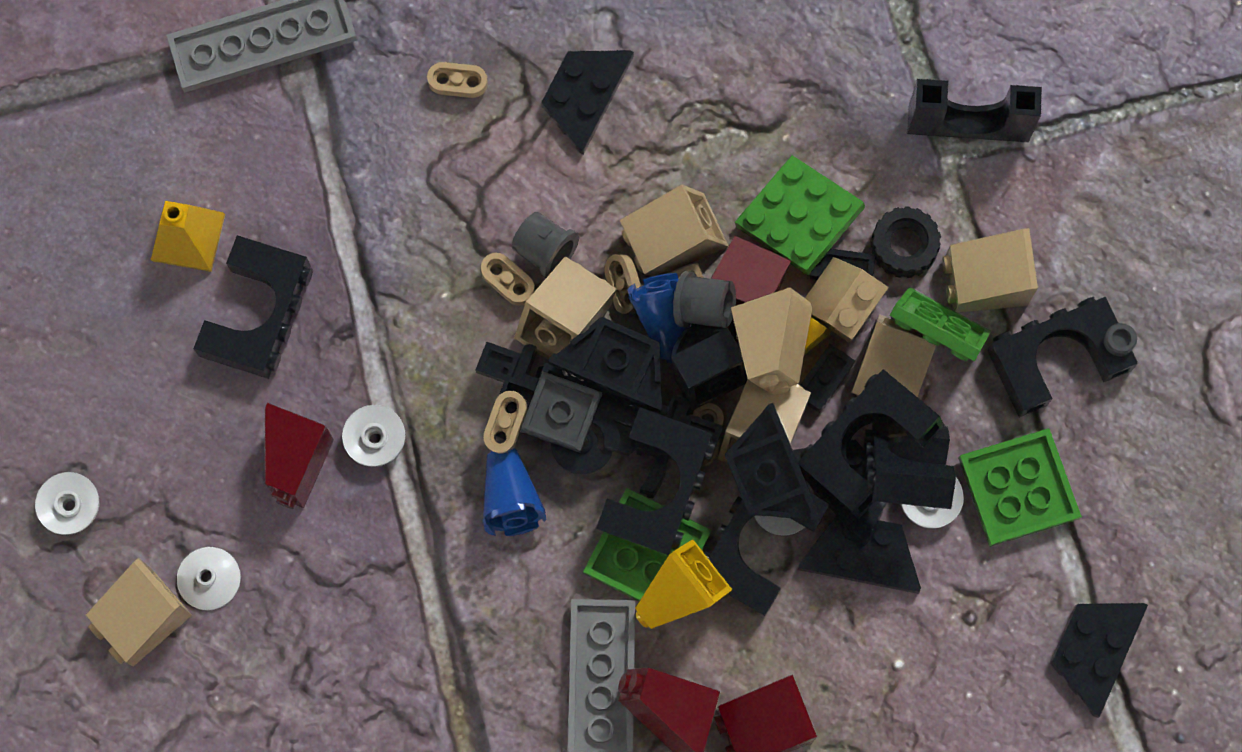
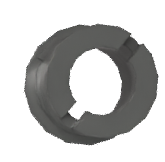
M534 212L524 220L515 233L512 241V250L540 268L541 275L547 278L565 256L571 259L578 246L579 234L572 229L566 231L541 213Z
M684 271L677 282L674 293L673 315L677 326L688 328L691 324L722 328L728 327L733 319L731 307L736 305V289L733 281L697 277L695 272Z

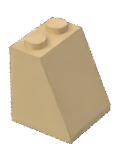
M682 184L620 220L624 229L621 231L625 242L630 247L632 246L636 255L634 257L636 267L641 273L649 276L666 274L729 247L704 193Z
M1029 228L952 244L949 246L946 256L942 257L944 274H949L950 285L946 287L947 301L949 304L953 303L954 311L957 313L1028 306L1038 289Z
M565 256L525 302L514 338L524 345H535L537 353L549 360L550 356L560 352L577 335L584 333L589 329L590 325L599 318L604 317L611 306L617 289L606 280L597 277L582 265L575 263Z
M833 257L805 299L811 303V317L850 343L889 287L863 269Z
M790 287L731 307L747 379L771 394L785 393L790 389L789 386L799 384L812 313L811 303Z
M879 314L852 393L857 394L858 397L864 390L867 380L874 374L878 375L884 369L918 397L936 345L926 341L922 337L923 334L913 328L912 330L903 329L894 322V319Z
M747 380L725 432L718 460L727 463L724 454L756 420L768 404L773 402L790 444H792L811 392L804 390L803 387L796 384L789 386L790 389L785 393L771 394Z
M138 558L90 609L86 616L92 622L88 626L92 633L100 641L105 637L112 645L108 650L110 654L120 664L125 661L134 667L189 619L192 614L153 569Z

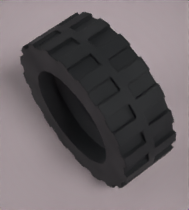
M905 206L904 208L897 207L891 212H886L882 219H879L876 223L871 239L872 254H876V264L885 270L884 272L889 275L893 274L898 278H912L914 275L919 276L923 274L924 270H928L932 266L940 249L941 234L938 232L937 223L931 219L928 213L925 214L921 209H913L910 206ZM902 228L915 231L921 240L919 251L907 257L900 256L894 252L890 240L895 231Z

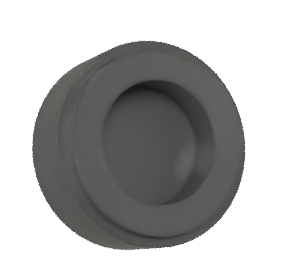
M1124 323L1112 325L1104 335L1105 348L1115 356L1128 355L1137 344L1135 330Z

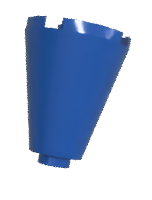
M677 273L652 276L643 279L644 286L636 289L634 283L627 289L629 299L648 337L659 342L660 359L666 360L667 363H672L671 354L673 347L682 332L687 329L685 327H678L673 315L674 293L679 280Z
M515 448L503 454L491 451L487 455L483 508L485 532L496 536L495 530L504 531L505 536H515L537 529L539 527L538 521L541 519L544 522L546 521V511L518 451Z

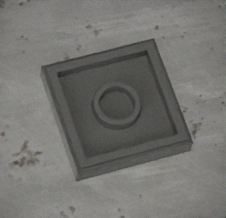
M542 372L520 430L525 434L581 453L600 403L602 392Z

